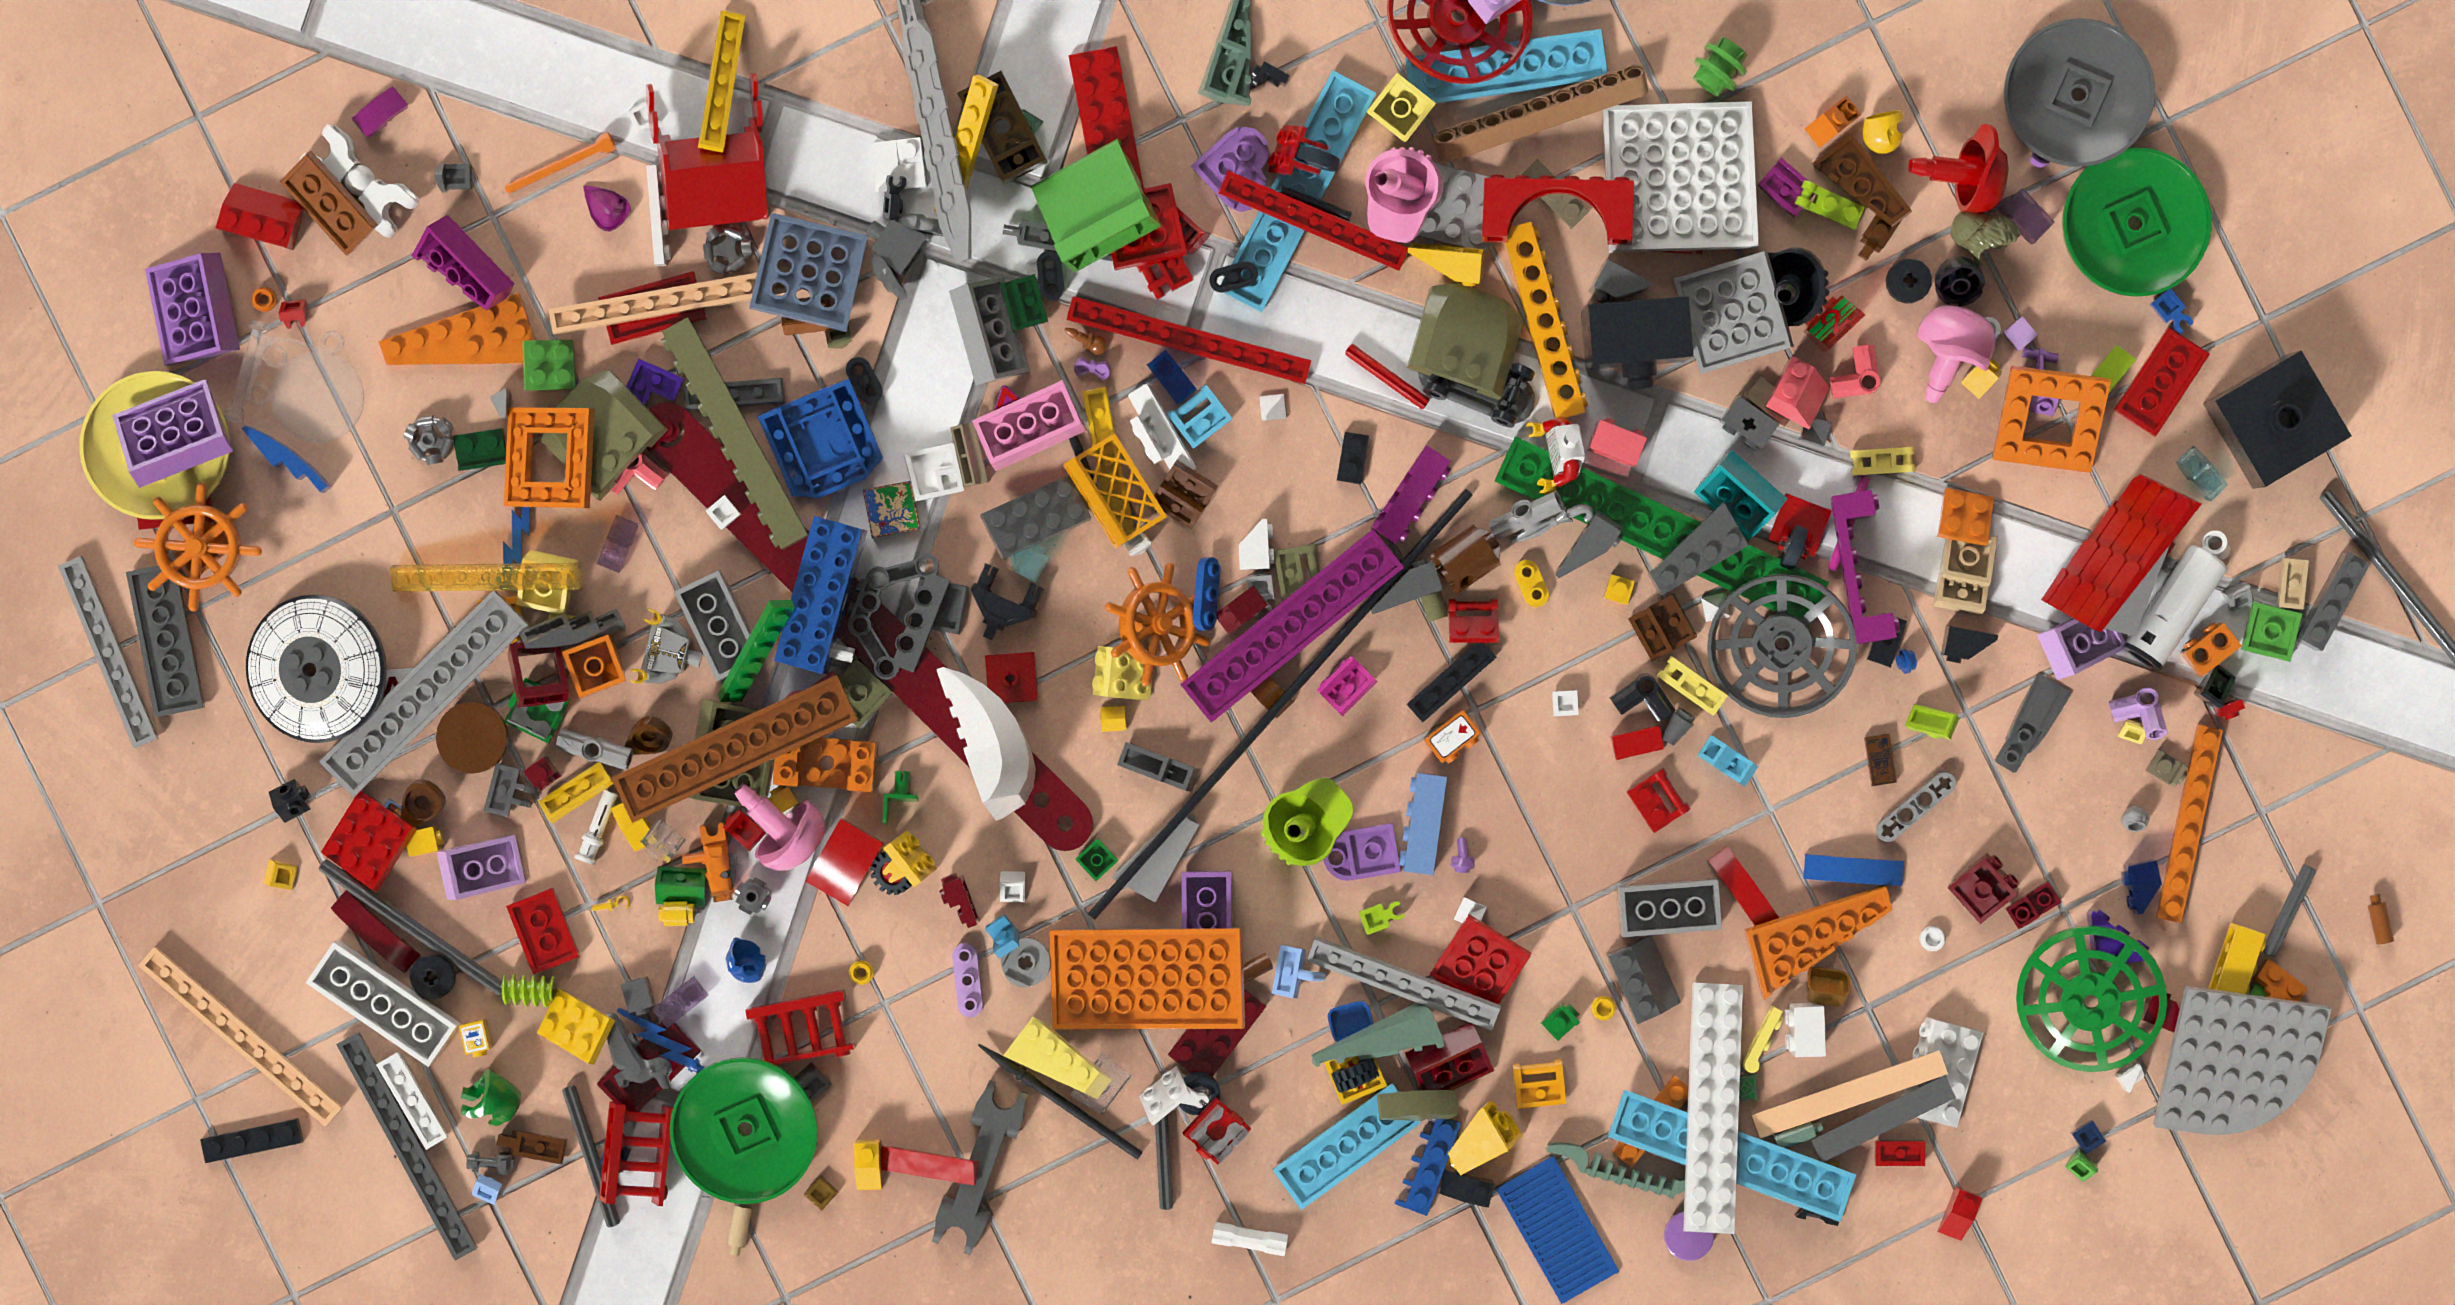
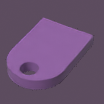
M1393 823L1342 831L1332 848V851L1342 853V862L1338 865L1331 864L1328 860L1329 855L1324 859L1327 870L1334 877L1345 881L1401 872Z

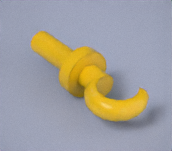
M625 895L618 896L613 902H611V899H607V903L591 905L592 911L608 909L609 912L613 911L612 908L618 907V900L621 898L627 900L626 908H628L630 900Z

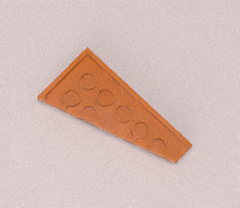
M517 293L508 296L507 299L489 310L479 306L378 342L386 365L522 364V341L536 339L521 295Z
M1885 885L1878 886L1744 929L1763 999H1767L1776 989L1790 983L1793 977L1807 971L1827 957L1840 944L1854 938L1857 932L1871 926L1891 912L1893 909L1887 887Z

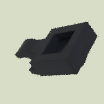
M887 175L886 177L887 192H884L883 217L887 219L899 220V214L903 211V200L899 192L906 186V177L900 176L898 185H893V176Z

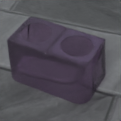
M2023 188L2014 193L1997 208L2003 216L2010 218L2018 226L2021 235L2030 244L2036 243L2055 223Z

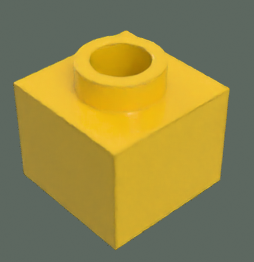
M780 785L770 791L772 796L767 798L782 813L800 803L791 786L784 788L783 785Z

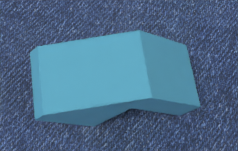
M1710 735L1698 753L1700 758L1744 787L1759 767L1712 735Z

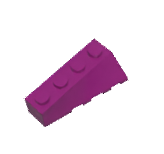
M448 215L427 226L411 255L417 261L422 259L428 263L427 268L434 273L439 271L446 276V282L452 286L458 285L461 287L463 294L485 310H489L507 299L515 285Z
M1425 445L1371 528L1394 544L1398 540L1403 542L1410 532L1407 526L1411 520L1417 522L1424 509L1421 508V505L1425 499L1431 501L1438 489L1434 486L1439 478L1444 481L1452 468L1448 466L1451 461Z

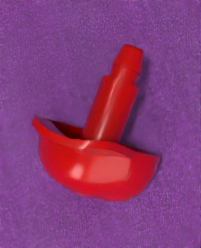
M1982 124L1975 135L1964 143L1958 159L1933 156L1932 159H1927L1926 157L1913 158L1909 160L1908 172L1921 177H1929L1931 181L1954 183L1958 208L1963 212L1979 213L1990 211L2001 202L2008 180L2009 165L2007 154L1999 147L1997 130L1991 124Z

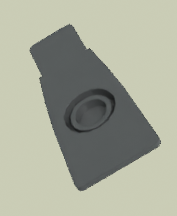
M2037 674L2019 706L2006 735V741L1997 754L1995 762L2016 773L2027 754L2034 751L2047 735L2070 698L2071 692L2045 676Z

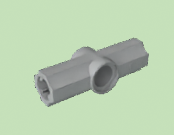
M1557 491L1532 502L1525 499L1519 500L1513 505L1510 512L1490 520L1489 527L1497 540L1521 529L1528 532L1534 531L1541 525L1543 519L1565 510L1564 503Z
M565 728L561 729L556 742V749L581 756L587 761H597L624 770L629 768L633 758L632 748L606 741L602 737H592ZM592 743L598 746V755H595L591 751L590 748Z

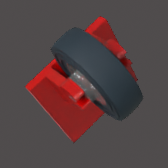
M1283 125V128L1277 134L1275 152L1269 158L1268 164L1270 167L1268 172L1292 175L1293 169L1297 168L1320 175L1321 170L1336 172L1340 159L1327 153L1329 146L1304 138L1307 130L1306 127Z
M1785 493L1787 500L1778 511L1768 540L1778 543L1777 549L1783 551L1780 566L1793 570L1799 558L1806 560L1808 555L1815 557L1832 510Z

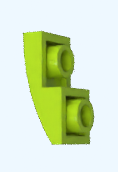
M2116 345L2091 376L2110 378V393L2136 359Z

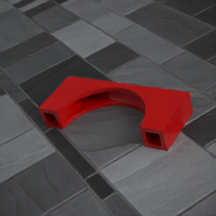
M1498 174L1491 175L1490 178H1484L1483 242L1508 243L1512 223L1527 204L1549 194H1568L1584 200L1596 210L1604 223L1608 245L1633 244L1634 180H1629L1627 177L1604 180V177L1600 176L1590 177L1589 180H1582L1577 176L1555 179V177L1549 175L1540 176V179H1530L1527 175L1505 178V176Z

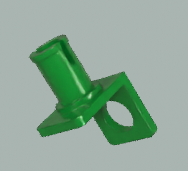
M900 770L894 772V792L884 794V825H888L889 801L919 802L918 795H911L909 793L911 773L909 771H903V781H901L902 772Z

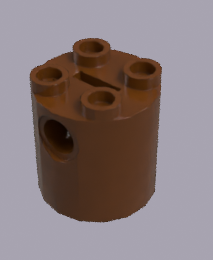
M1473 524L1430 553L1429 556L1441 576L1446 579L1449 587L1456 595L1501 565V546L1491 531L1477 528Z

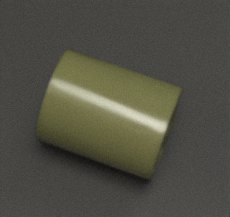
M1441 591L1421 597L1428 622L1448 616Z

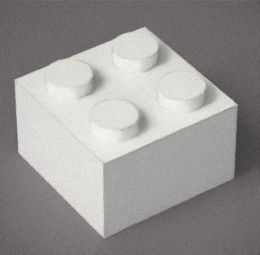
M1815 1003L1788 1004L1789 1010L1784 1012L1785 1024H1788L1789 1034L1785 1035L1786 1049H1789L1790 1053L1795 1057L1826 1056L1824 1006Z

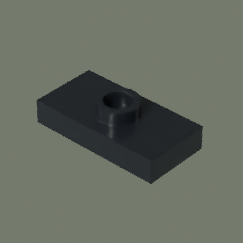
M1898 618L1900 632L1896 633V638L1872 642L1867 660L1891 668L1907 621Z

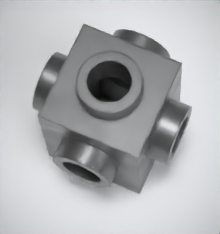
M756 877L753 880L749 878L745 883L741 881L734 895L738 896L735 901L740 904L738 908L750 915L753 912H760L761 909L765 911L772 899L768 896L771 892L766 887L768 884ZM749 892L755 893V901L748 900L747 895Z

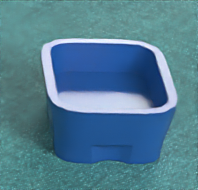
M1363 1001L1334 1007L1328 1013L1329 1026L1333 1039L1336 1042L1374 1024L1369 1006Z

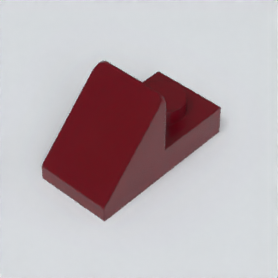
M1253 585L1218 611L1217 620L1229 635L1268 606V604Z

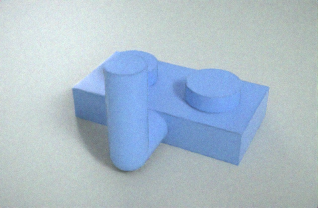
M1280 945L1272 994L1298 998L1301 979L1323 982L1326 979V974L1324 972L1303 970L1306 955L1305 949Z

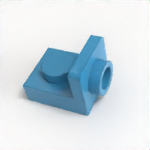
M1002 915L986 925L985 930L993 938L994 953L999 959L1019 947V930L1006 915Z

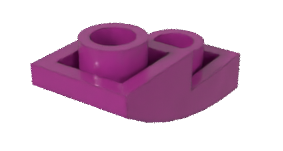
M392 86L363 107L352 117V121L366 138H369L387 126V122L406 110L408 104Z

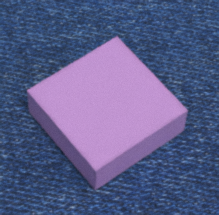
M2023 316L2002 332L2017 351H2020L2038 336Z

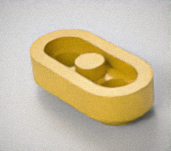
M1523 560L1517 563L1514 568V577L1526 603L1532 607L1543 606L1548 601L1549 591L1538 566L1531 560ZM1525 567L1531 570L1529 577H1525L1522 574V570ZM1534 590L1541 592L1540 599L1535 600L1532 597Z

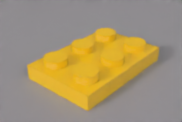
M557 989L537 1033L584 1062L594 1065L615 1020L565 990Z

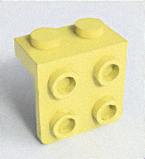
M1098 646L1095 655V677L1092 681L1093 695L1149 700L1152 679L1149 686L1142 685L1141 679L1144 665L1136 661L1128 651L1114 658L1111 656V650L1114 647Z

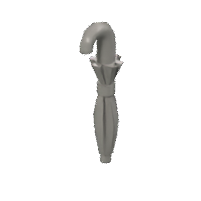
M1579 504L1569 509L1565 506V510L1559 512L1556 516L1554 515L1549 519L1542 520L1541 525L1534 531L1528 532L1524 529L1510 538L1511 543L1514 544L1538 537L1559 523L1573 522L1572 518L1582 513H1586L1584 520L1587 523L1594 516L1593 509L1587 504Z

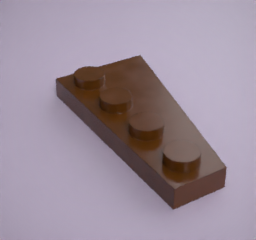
M1850 134L1812 163L1815 168L1891 227L1912 212L1853 134Z

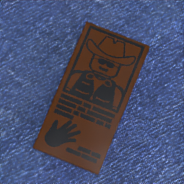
M1890 734L1864 737L1871 786L1897 783Z

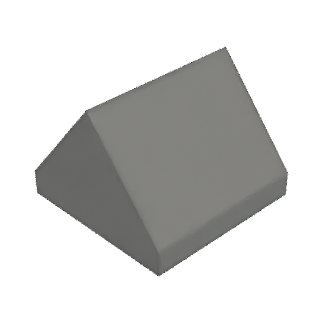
M2245 582L2221 592L2231 612L2254 601L2251 586Z

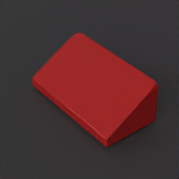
M1660 725L1610 736L1616 760L1664 749Z

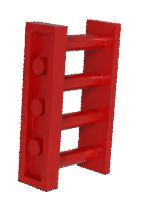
M845 990L747 1008L745 1010L747 1020L753 1019L754 1023H757L764 1061L778 1066L777 1064L836 1053V1057L850 1055V1050L855 1049L856 1046L855 1042L846 1044L839 1009L841 1001L846 1000ZM826 1004L827 1009H830L837 1046L822 1049L815 1011H817L816 1006ZM800 1009L806 1015L812 1051L798 1053L791 1021L792 1011ZM778 1014V1018H781L788 1052L787 1056L777 1058L773 1057L766 1022L769 1020L768 1016Z
M609 1101L599 1200L605 1204H615L616 1197L618 1198L619 1195L652 1197L651 1202L653 1204L663 1207V1201L667 1199L668 1188L665 1183L670 1146V1120L673 1108L668 1105H662L661 1113L631 1112L625 1109L626 1105L620 1102ZM627 1121L660 1123L658 1138L625 1136L623 1126ZM624 1146L657 1148L656 1162L622 1161V1158H620L621 1148H624ZM621 1171L655 1172L653 1187L620 1185L617 1183L618 1173H621Z

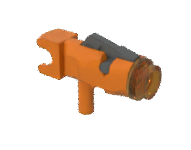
M725 822L718 824V833L715 836L709 833L708 826L701 825L700 836L704 851L682 855L683 864L697 862L706 864L707 872L705 876L711 890L710 897L713 896L714 902L733 900L732 893H735L737 856L729 852L728 834L723 828L726 824Z

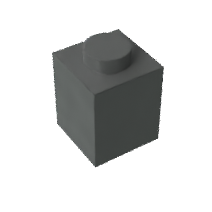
M648 976L621 984L628 1013L635 1012L637 1016L651 1012L650 1007L656 1004Z

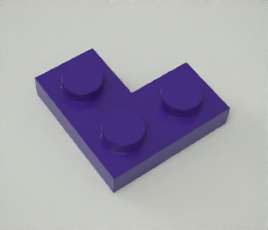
M638 359L627 387L646 406L652 392L675 401L685 379Z

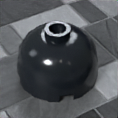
M1963 256L1949 258L1939 266L1935 273L1936 293L1939 299L1947 305L1952 303L1958 304L1959 307L1974 303L1983 293L1982 289L1985 285L1984 275L1981 268L1970 258Z

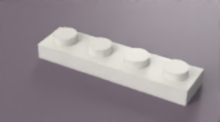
M648 165L646 168L654 265L667 266V260L671 259L670 245L665 244V235H669L667 220H663L665 204L664 196L661 195V173L657 165Z
M400 1052L376 1064L425 1149L427 1150L449 1137Z

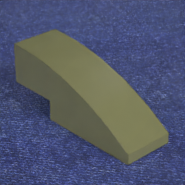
M1456 1090L1406 1091L1377 1095L1380 1120L1423 1121L1425 1119H1450L1458 1115Z

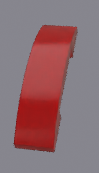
M1728 846L1707 860L1754 926L1779 918Z

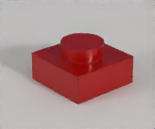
M2234 699L2224 703L2222 708H2214L2217 717L2225 716V719L2228 720L2239 716V711L2245 709L2242 699Z

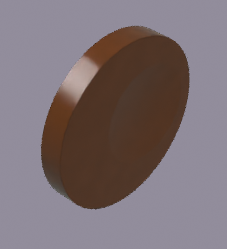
M465 702L452 707L441 718L436 732V744L443 760L453 769L469 774L481 773L493 768L505 755L509 743L508 728L503 717L493 707L481 702Z

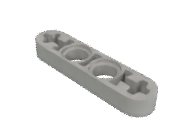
M1939 772L1876 825L1875 833L1877 837L1885 842H1891L1899 837L1955 789L1956 780L1954 776L1947 772ZM1940 777L1943 779L1949 778L1950 781L1947 783L1949 788H1940L1937 791L1940 796L1937 798L1935 792L1929 789V786L1932 784L1933 788H1936L1940 785ZM1923 792H1928L1932 797L1931 803L1927 806H1922L1918 801L1919 795ZM1903 808H1909L1913 812V817L1908 822H1903L1899 817V813ZM1894 816L1895 820L1903 827L1899 829L1898 826H1895L1891 829L1892 835L1890 837L1888 835L1882 836L1881 833L1884 831L1882 826H1891L1894 823L1891 818Z

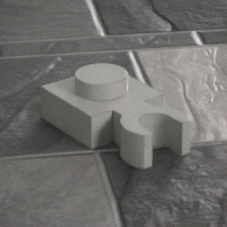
M1272 573L1247 576L1248 589L1253 585L1267 602L1268 606L1265 608L1269 613L1273 610V607L1268 600L1274 599ZM1259 612L1255 615L1256 618H1259Z

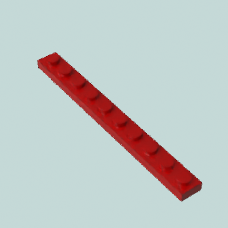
M1075 296L1072 297L1066 319L1070 322L1304 385L1312 361Z

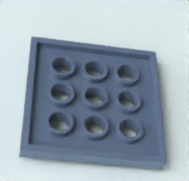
M771 213L749 309L846 332L868 235ZM786 237H792L796 240L797 245L793 249H787L783 245V240ZM810 243H817L821 247V252L816 255L810 254L807 246ZM836 248L842 249L845 253V258L835 260L831 255L832 250ZM782 260H786L791 264L792 268L789 272L784 273L778 269L777 264ZM806 266H811L815 269L816 275L812 278H806L802 275L801 270ZM829 272H836L840 277V281L836 284H831L826 280V275ZM775 284H782L786 288V293L782 296H776L772 292V287ZM799 290H807L810 293V299L806 302H801L797 299L796 293ZM825 295H829L834 299L835 304L827 308L821 304L820 299Z

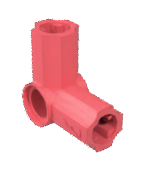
M1874 344L1852 348L1856 374L1830 377L1833 399L1872 395L1878 390L1880 378ZM1865 377L1873 378L1875 387L1872 389L1864 388L1862 379Z
M642 451L638 456V464L635 466L629 465L615 480L617 484L611 491L619 495L634 474L656 490L669 473Z

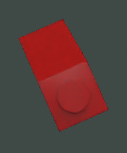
M1955 1186L1937 1232L1961 1241L1974 1222L1983 1198L1976 1193Z

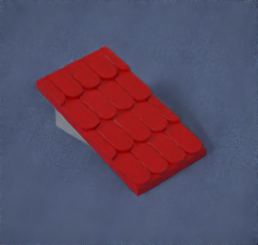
M2139 474V476L2134 477L2115 505H2111L2090 538L2082 543L2067 567L2061 569L2041 600L2096 631L2102 632L2104 629L2135 636L2170 544L2202 503L2146 475Z

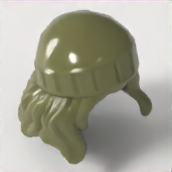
M1960 211L1953 219L1951 225L1952 239L1958 246H1962L1973 254L1974 261L1978 266L1983 265L1980 259L1981 253L1985 249L1987 250L1990 247L2001 249L2002 245L2008 246L2011 242H2016L2017 238L2021 235L2020 229L2010 218L1989 215L1986 212L1972 213Z

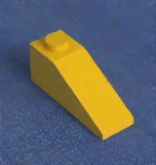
M1411 242L1408 247V253L1450 279L1461 282L1463 286H1476V283L1480 284L1483 279L1485 249Z

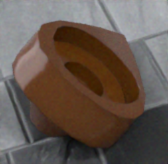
M646 716L633 726L624 746L632 748L633 755L660 753L669 747L673 733L670 727L661 719L654 716Z
M416 780L407 788L403 796L400 817L412 826L432 819L442 811L446 804V797L443 791L429 780Z

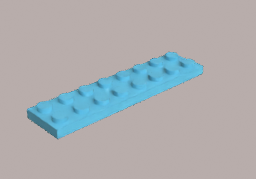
M1601 29L1529 39L1524 52L1512 67L1491 80L1474 84L1451 83L1434 78L1420 70L1405 57L1408 82L1436 104L1577 84L1608 73ZM1520 41L1508 42V44L1517 47ZM1491 46L1470 48L1472 57L1484 53ZM1460 50L1440 52V54L1450 58L1462 59ZM1497 50L1488 59L1475 64L1479 75H1486L1498 69L1511 56ZM1427 54L1415 57L1422 62ZM1435 59L1430 67L1437 72L1449 76L1469 78L1465 66L1449 65Z

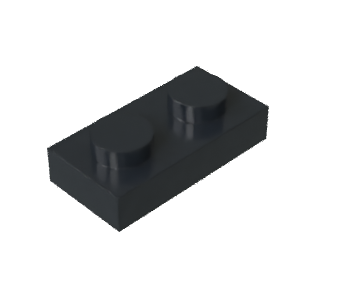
M1344 432L1336 481L1361 485L1369 440L1368 435Z

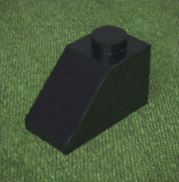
M1946 626L1940 655L1947 656L1946 661L1961 664L1962 659L1969 660L1997 641L1998 635Z
M1445 1169L1439 1194L1465 1203L1489 1208L1494 1182L1493 1180L1468 1174L1460 1175L1459 1172Z

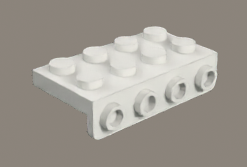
M1926 1017L1919 1029L1920 1037L1918 1045L1913 1051V1059L1940 1050L1948 1074L1944 1076H1946L1956 1098L1916 1118L1957 1128L1983 1032ZM1941 1077L1906 1088L1902 1096Z

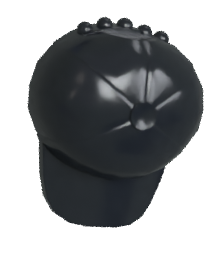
M1790 247L1780 252H1768L1777 284L1774 296L1783 305L1788 326H1800L1810 321L1816 314H1821L1823 312L1822 305L1827 304L1825 297L1830 292L1827 289L1829 281L1826 279L1828 271L1824 269L1820 259L1811 251L1796 247Z

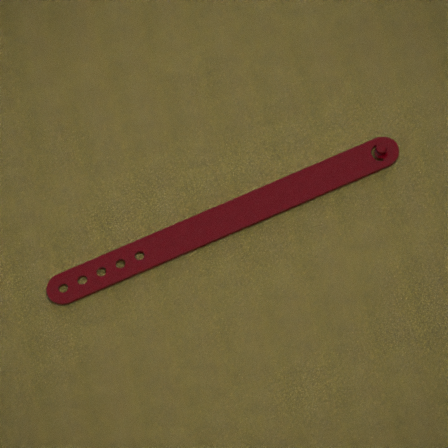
M663 402L649 408L668 430L652 447L647 446L646 449L707 509L726 495L741 513L726 528L793 593L808 537L784 550L780 546L775 548L769 537L772 531L768 524L763 526L757 515V512L760 510L756 502L751 504L746 496L745 491L748 488L744 481L739 482L735 476L733 469L736 466L732 459L727 461L721 450L723 445L684 407L671 402ZM682 422L684 425V435L681 441L672 447L660 446V442H673L678 438L680 433L679 423ZM855 577L838 639L847 647L855 648L854 654L876 675L874 663L858 637L852 635L848 629L850 615H847V611L851 601L856 602L859 592L856 591L859 580ZM873 595L866 596L863 601L867 609H873L877 603ZM882 603L880 609L873 613L871 620L874 630L890 656L894 658L897 651L895 645L896 638L901 633H904L906 626ZM859 618L855 621L854 627L856 631L864 632L867 629L868 624L864 618ZM905 636L901 639L900 645L902 649L907 651L912 649L914 641L911 637ZM925 647L915 673L901 668L898 675L893 679H879L969 767L963 749L967 747L965 738L960 740L957 728L961 727L958 716L952 717L950 707H953V704L949 698H946L936 670L941 667H947ZM889 660L883 661L880 665L881 672L886 675L892 673L893 663ZM1032 752L1036 768L1034 787L1026 803L1014 812L1051 848L1059 851L1077 849L1091 835L1093 829L1092 814L1088 806ZM1038 792H1044L1049 796V804L1044 808L1037 807L1034 803V796ZM1067 815L1073 820V827L1069 831L1059 829L1057 821L1061 816Z

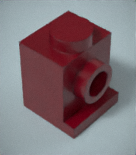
M548 756L542 757L523 771L534 788L539 787L541 791L561 777V774Z

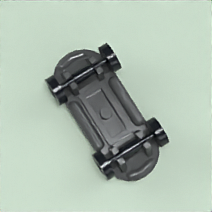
M1512 364L1502 398L1499 400L1477 393L1475 388L1435 374L1428 376L1418 372L1419 380L1424 386L1423 392L1428 396L1438 400L1448 399L1490 416L1492 421L1504 427L1513 428L1515 424L1525 421L1534 410L1535 394L1527 381L1533 380L1535 372L1521 364Z

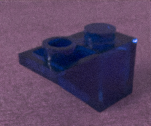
M1164 350L1147 364L1149 370L1177 405L1197 390L1167 350Z
M2154 859L2123 865L2124 871L2121 872L2123 885L2128 886L2129 891L2126 901L2129 910H2133L2134 914L2140 915L2145 912L2162 885L2157 860Z

